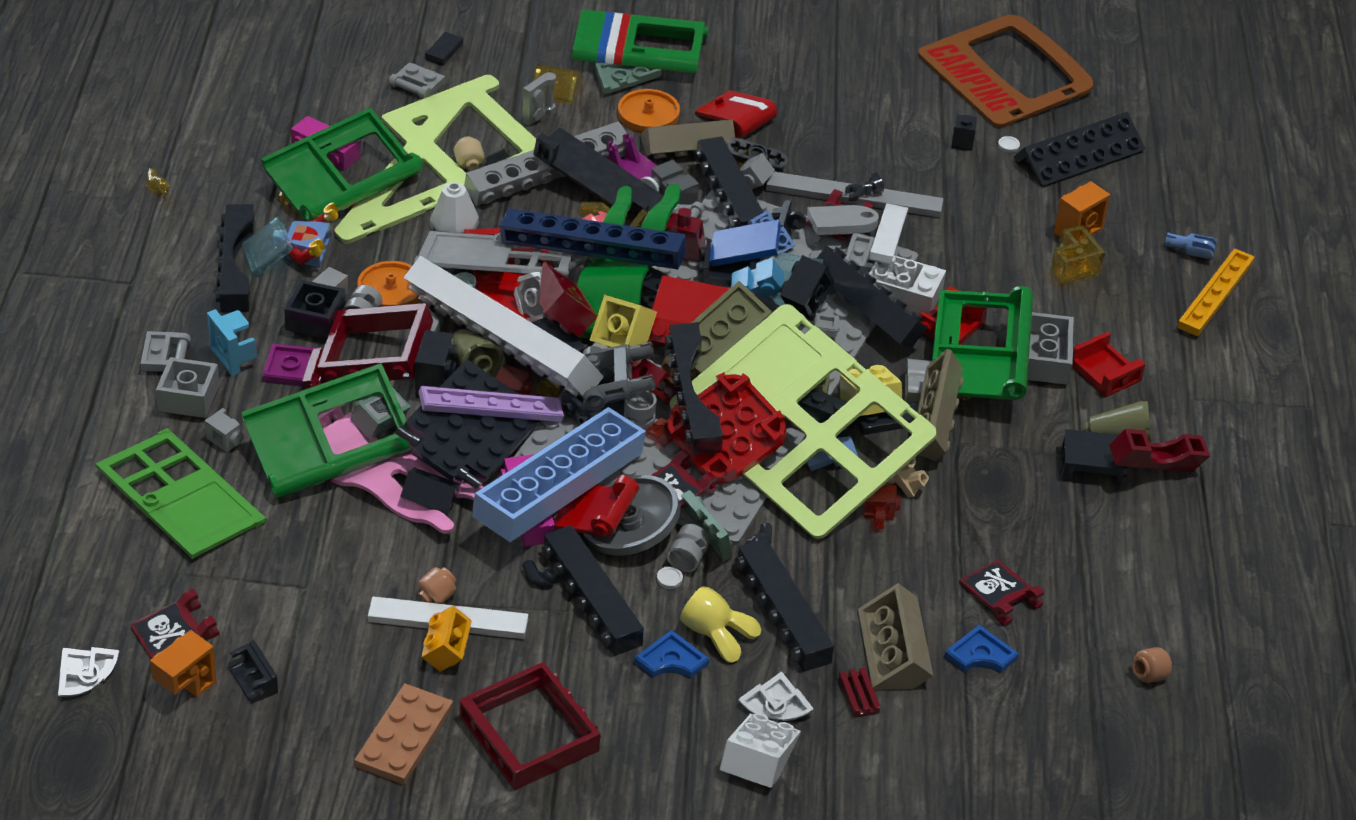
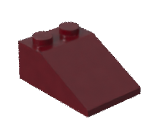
M545 262L542 265L539 300L544 310L542 314L551 322L555 320L559 322V326L569 335L573 332L578 337H581L598 315L578 285Z

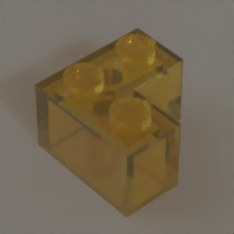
M1083 225L1063 230L1060 247L1054 249L1051 271L1061 283L1100 274L1105 252Z

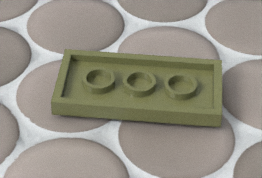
M740 281L734 284L692 322H698L702 338L701 357L693 367L699 375L772 314V311Z

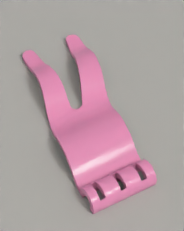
M341 407L321 413L318 416L333 453L340 454L378 440L376 437L369 439L350 419L352 413L350 412L344 416ZM412 451L330 480L341 486H354L368 491L388 509L404 519L429 524L444 534L454 530V523L444 513L400 497L403 488L392 478L396 473H402L407 476L408 471L416 467L446 478L412 455ZM455 479L454 482L461 484L456 498L474 500L475 493L479 490H476L468 483Z

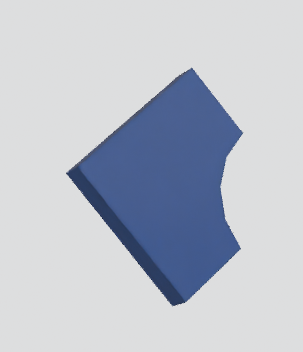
M978 625L947 649L944 657L964 672L974 667H988L1002 673L1018 660L1019 653L981 625Z
M670 630L635 656L634 663L653 678L663 673L673 672L683 674L691 679L709 665V658L674 631Z

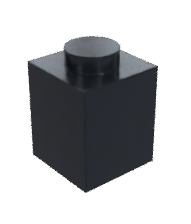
M956 114L951 148L973 150L978 117Z

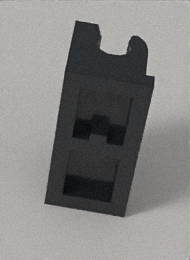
M413 467L408 471L400 497L448 514L450 508H453L461 484Z
M251 640L249 644L238 647L230 652L232 658L242 655L240 658L229 662L228 668L251 704L278 694L277 674L255 640Z

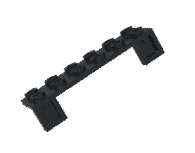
M1125 112L1026 146L1014 156L1017 164L1022 162L1030 163L1040 186L1043 187L1145 150V146L1129 113Z
M560 127L549 137L544 133H540L536 138L533 155L611 207L616 201L618 190L623 186H629L632 189V204L626 217L640 226L650 210L664 196Z

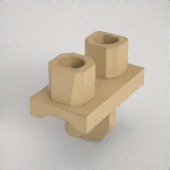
M916 458L912 459L887 482L888 484L897 483L908 498L914 497L918 489L924 487L929 480L925 471L920 470L916 472L914 469Z

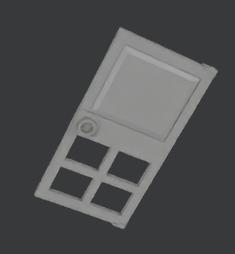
M430 231L414 263L422 256L438 267L533 273L542 272V267H537L539 260L560 261L559 267L554 269L568 277L573 254L564 252L563 254L541 253L543 249L534 248L533 252L512 251L514 245L502 243L501 233L494 236ZM509 258L530 259L528 266L507 264Z

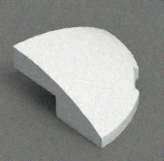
M92 647L91 651L63 648L58 696L70 697L81 695L91 691L101 681H105L116 664L119 650Z
M782 671L764 685L758 684L738 699L753 714H762L768 718L781 719L782 721L798 719L814 711V708L798 688H794Z

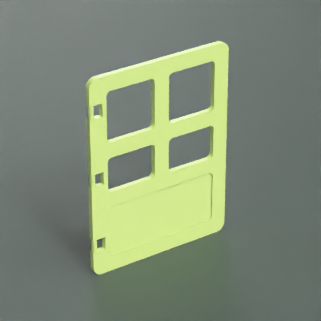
M787 304L776 309L692 381L694 391L698 395L717 381L716 376L725 372V375H742L744 373L750 378L752 385L777 411L780 410L783 417L806 436L805 440L770 470H765L757 464L743 475L815 539H821L828 535L931 444L937 436L934 425L921 414L919 415L909 404L870 371L862 367L857 360L819 328L805 319L793 306ZM803 324L809 331L803 334L797 327ZM853 367L861 373L858 378L849 373ZM837 371L856 386L860 392L827 421L819 423L797 403L832 372ZM676 395L670 401L671 409L677 404ZM872 405H878L912 434L911 437L875 468L869 467L836 438L839 433ZM906 412L914 418L910 424L901 417ZM823 451L855 478L858 483L827 511L817 516L790 493L782 483L816 453Z

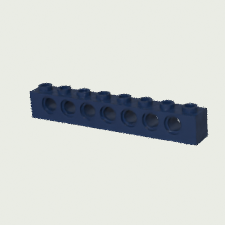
M508 208L500 223L501 242L504 244L679 270L686 253L685 234L511 208Z

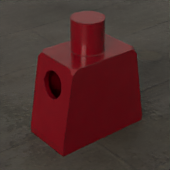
M680 208L678 214L672 213L670 215L665 231L685 234L686 253L683 259L700 262L701 247H706L703 221L699 218L691 217L692 211L690 209Z
M645 358L641 362H634L632 364V379L652 374L655 381V390L649 391L670 406L671 399L679 391L678 387L673 385V377ZM662 381L666 384L663 390L658 388Z

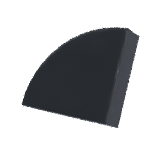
M506 145L485 159L489 165L508 157L510 150Z

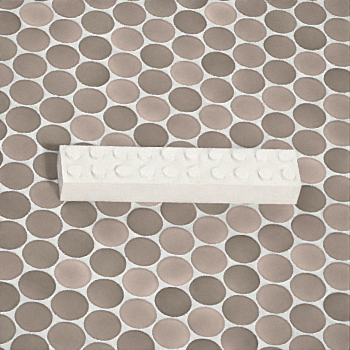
M422 256L417 259L403 277L410 284L409 290L420 296L418 299L422 303H427L428 307L431 304L434 305V309L444 317L447 314L450 315V319L457 325L462 326L464 324L466 329L476 334H481L482 337L499 345L504 354L507 356L515 355V360L523 366L531 365V369L542 377L544 374L549 376L547 379L557 387L560 385L565 386V391L571 393L575 398L577 395L583 397L584 392L593 386H597L604 377L584 354Z

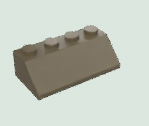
M733 120L650 127L640 133L646 155L653 156L654 159L667 158V154H675V157L688 156L687 152H694L697 149V140L722 136L727 144L730 139L735 138Z
M946 349L927 366L917 411L919 415L921 414L935 426L937 432L936 439L918 455L934 461L945 455L949 450V433L952 431L955 423L952 419L953 413L959 403L957 394L963 384V377H961L963 367L949 349Z
M897 583L858 608L873 689H914L933 677L918 598Z

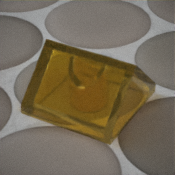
M537 63L534 80L545 73H554L556 75V83L553 87V100L572 104L584 76L578 71Z

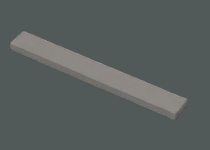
M773 172L768 178L766 185L767 191L828 200L831 192L837 189L843 192V195L839 198V201H842V203L862 206L867 201L874 204V208L885 209L886 203L908 208L907 213L938 218L941 216L943 198L889 189H884V192L875 195L871 191V194H864L857 201L852 202L848 200L849 195L854 192L845 194V188L850 183Z

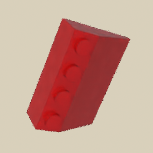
M663 275L652 308L657 314L648 342H651L654 346L666 348L665 335H669V325L692 323L730 288Z

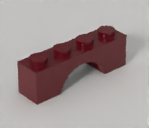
M1124 429L1109 444L1116 466L1194 472L1210 457L1205 440L1201 435L1183 434L1167 442L1150 443L1145 430Z

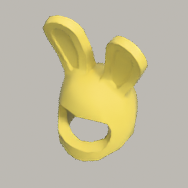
M709 587L699 588L689 599L680 615V621L697 633L710 637L720 656L729 663H733L740 658L741 648L734 637L727 631L726 626L734 628L749 639H755L761 634L760 624L753 617L730 609L726 600Z

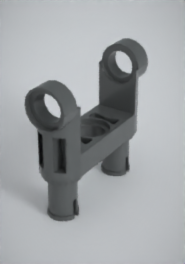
M651 342L631 347L630 345L623 344L605 349L590 346L583 351L587 358L591 355H596L600 358L596 361H590L597 370L614 366L615 382L593 386L584 392L583 405L586 409L598 411L606 403L632 398L635 393L655 390V381L652 374L632 379L633 361L654 357ZM591 396H597L600 398V400L597 402L589 401L588 398Z

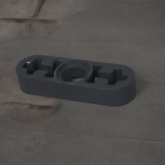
M732 138L727 143L734 159L741 163H745L753 158L751 155L752 151H757L760 154L763 153L765 157L768 156L767 160L774 168V172L783 171L788 162L786 154L780 150L739 138ZM733 146L737 147L738 152L734 151Z

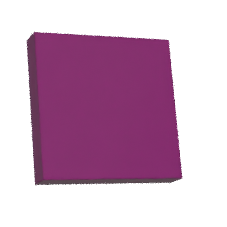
M272 344L262 375L263 382L304 386L302 380L313 349L318 348Z

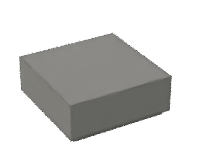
M816 313L814 326L829 337H837L839 316Z

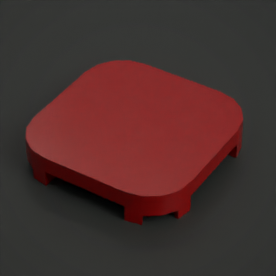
M725 372L716 376L717 381L697 395L710 411L719 416L723 434L722 451L692 454L691 446L686 445L685 430H687L686 425L682 426L680 413L683 411V408L676 404L670 410L671 415L667 427L674 444L680 451L686 449L691 454V458L688 460L703 476L711 472L717 477L715 483L719 484L729 483L738 479L778 450L786 438V425L781 411H777L752 385L750 378L744 373L742 375H725Z

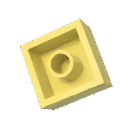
M604 295L590 341L609 347L623 344L630 345L631 347L647 343L657 312L641 305Z
M874 365L870 369H866L902 398V382L885 366ZM856 369L849 371L855 378L861 375ZM840 374V396L842 400L848 402L860 390ZM872 405L860 416L885 411L878 405Z

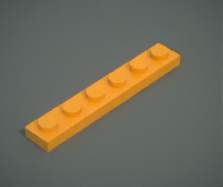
M1234 248L1180 318L1177 328L1199 336L1253 265L1255 257Z

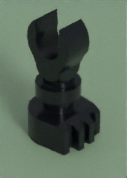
M877 172L870 174L869 183L866 181L862 185L849 184L845 188V194L854 192L849 195L848 201L852 202L857 201L864 194H871V191L874 195L884 192L883 181Z

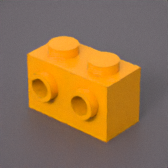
M454 605L440 613H435L429 620V628L423 643L424 648L421 657L440 672L456 665L463 659L472 620Z

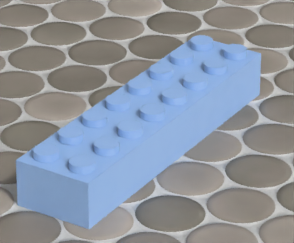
M608 407L476 492L472 517L511 542L641 455L646 431Z

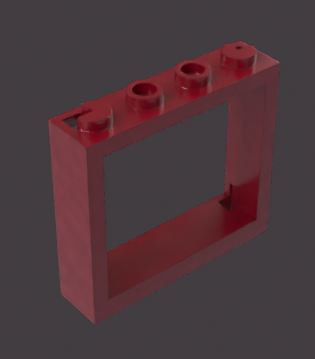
M427 303L338 310L316 367L322 382L326 383L382 363L389 381L414 379L415 360L425 330H431L433 318ZM411 329L403 354L400 357L338 361L347 334Z
M544 662L459 699V717L514 791L600 751V739L602 736L598 731V726L589 720L585 709L581 705L578 706L570 690L567 687H563L559 682L556 672L552 673ZM541 688L579 736V739L521 765L483 713Z

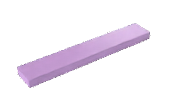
M421 386L419 390L423 411L561 422L564 417L559 398Z

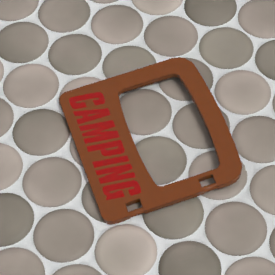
M1016 15L999 17L923 46L918 51V57L996 128H1004L1018 120L1029 118L1064 104L1068 100L1084 96L1091 92L1093 88V79L1069 54L1034 25ZM1008 30L1015 31L1057 65L1072 83L1039 97L1027 98L995 73L969 45ZM1069 91L1072 92V94H1069V95H1067V96L1064 94V93H1067V92H1069ZM1017 112L1020 113V114L1017 115V116H1014V117L1012 116V114H1014V113H1017Z

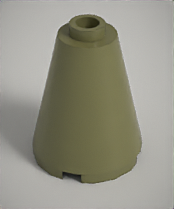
M460 329L454 333V344L458 345L456 355L458 367L468 359L496 379L501 375L505 368L506 358L502 349L497 344L468 329Z
M1139 401L1090 417V422H1085L1086 431L1119 435L1124 429L1145 430L1148 441L1151 443L1148 401Z

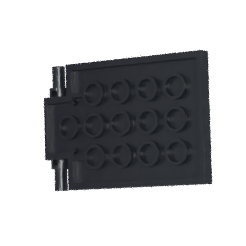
M468 359L439 387L518 394ZM420 406L405 421L403 427L399 426L395 434L409 443L408 446L413 449L412 455L452 482L455 479L460 482L465 481L476 490H479L482 484H485L504 463V458H508L542 420L423 411L422 406Z

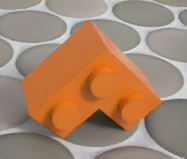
M192 630L182 637H178L170 646L157 653L150 660L152 679L174 695L185 688L198 697L217 682L214 647Z

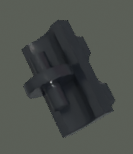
M786 200L782 208H773L772 217L774 220L779 219L781 227L784 226L791 237L793 230L804 228L807 220L800 211L792 212L791 200Z

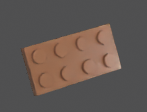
M404 683L355 758V767L405 785L452 711L453 701Z

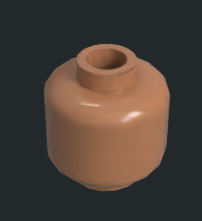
M434 567L418 581L420 589L418 595L423 602L444 604L456 592L455 584L457 580L448 569Z
M1153 647L1137 652L1134 656L1132 669L1140 681L1149 684L1167 679L1172 670V662L1164 649Z

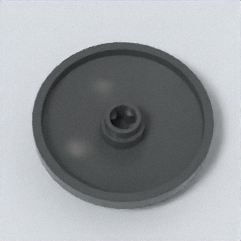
M651 475L629 476L638 483L640 489L615 532L609 537L583 533L588 544L601 553L616 556L639 553L658 544L673 530L680 516V501L670 483L662 478ZM615 481L609 483L606 486L612 487Z

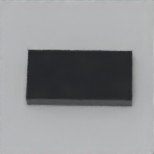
M444 32L425 52V59L444 65L462 46L463 37Z

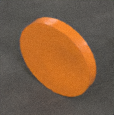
M639 89L629 92L620 99L618 104L619 120L627 128L637 132H643L650 127L676 125L680 116V106L677 100L670 94L655 89Z
M399 261L379 262L367 267L358 278L357 287L368 285L375 288L381 294L383 303L380 307L410 305L420 302L418 299L420 296L409 290L410 284L403 278L412 267L410 264Z

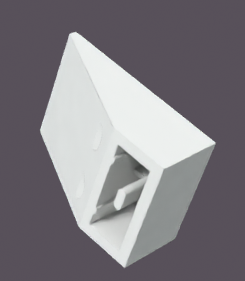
M894 255L892 264L876 261L869 274L877 279L875 283L878 286L882 284L892 291L890 295L892 298L898 297L908 305L906 309L909 312L914 310L918 314L921 312L928 314L935 308L940 290H943L946 270Z
M750 714L727 740L720 770L771 788L779 779L801 731L794 729L791 724L768 720V717L765 715Z

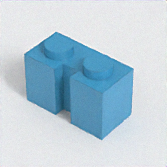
M772 257L756 263V269L751 270L749 267L733 272L731 287L740 281L752 293L767 298L780 293L781 286L784 283V272Z

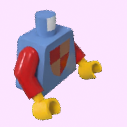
M334 203L325 206L323 210L325 214H321L315 220L294 221L288 233L276 231L274 244L285 246V257L299 265L307 264L320 268L331 241L329 222L330 220L336 221L338 219L339 209Z

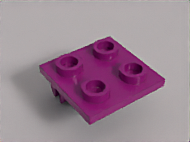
M629 133L623 135L626 148V157L623 159L620 158L616 144L612 146V141L606 144L609 160L639 180L643 177H651V168L657 165L637 151L634 137H629Z

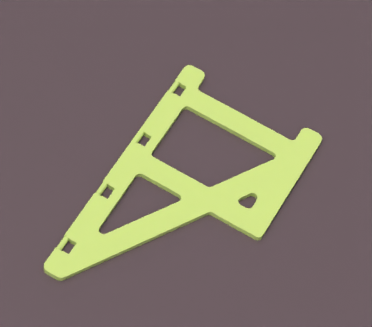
M484 75L383 114L382 122L406 144L403 147L406 152H413L419 155L422 162L431 168L445 184L391 206L384 207V204L403 181L355 204L335 228V236L344 244L353 243L365 238L366 235L382 231L435 208L444 185L457 182L464 186L466 172L435 143L467 106L472 107L520 152L514 156L534 150L536 138L488 95V93L499 89V81L492 75ZM426 119L424 124L421 126H417L414 124V122ZM394 158L386 169L397 164V160ZM428 201H431V202H432V203L427 204V205H425V206L422 205L423 203L428 202ZM369 225H372V226H373V227H371V228H369V229L363 230V228L366 227V226H369Z

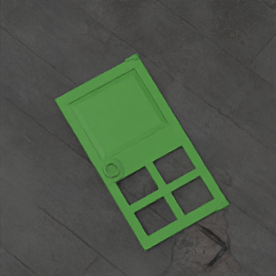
M168 428L158 432L156 436L96 463V468L191 558L254 527L258 528L268 520ZM166 442L170 443L179 452L159 463H155L145 454V452ZM134 457L147 467L125 479L121 478L112 469ZM186 459L198 469V471L177 481H174L163 471ZM152 475H155L166 485L144 496L139 495L131 487V485Z

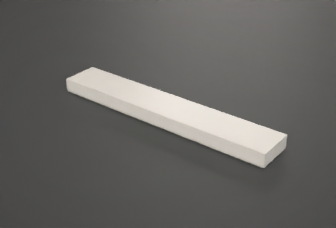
M886 203L870 252V260L892 264L908 208Z
M372 597L368 622L428 629L429 620L435 613H440L453 605ZM455 606L472 620L469 633L525 639L528 624V614Z

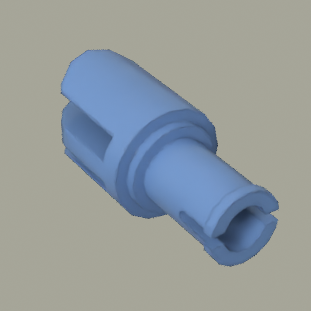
M1167 233L1168 237H1166L1165 247L1183 249L1186 255L1209 260L1213 259V253L1218 241L1217 238L1193 233L1187 237Z

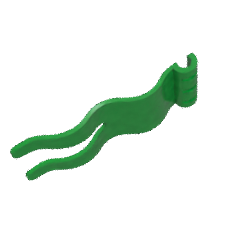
M671 184L667 187L662 200L650 210L641 228L665 231L670 215L680 201L681 188L678 184ZM623 186L618 190L616 201L607 212L603 222L619 225L625 224L627 212L632 204V189L629 186ZM599 258L594 263L590 262L583 269L577 285L597 315L604 295L640 305L643 280L648 270L653 266ZM596 320L578 339H590Z

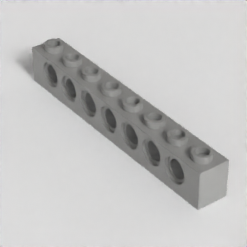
M619 121L574 136L607 159H609V152L607 151L606 144L612 141V146L617 145L620 158L626 155L623 135L627 132ZM534 150L467 172L464 187L467 189L475 205L478 206L566 176L533 155Z

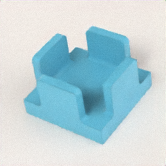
M216 309L207 312L210 349L231 376L239 374L240 364L257 357L255 339L249 338L238 343V337L235 335L236 332L249 328V322L238 310L223 316Z

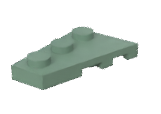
M595 63V71L604 95L661 77L662 69Z
M690 490L683 493L681 497L684 509L694 523L708 533L710 545L721 560L725 562L732 558L731 547L733 544L729 538V533L705 508L699 496L696 497Z

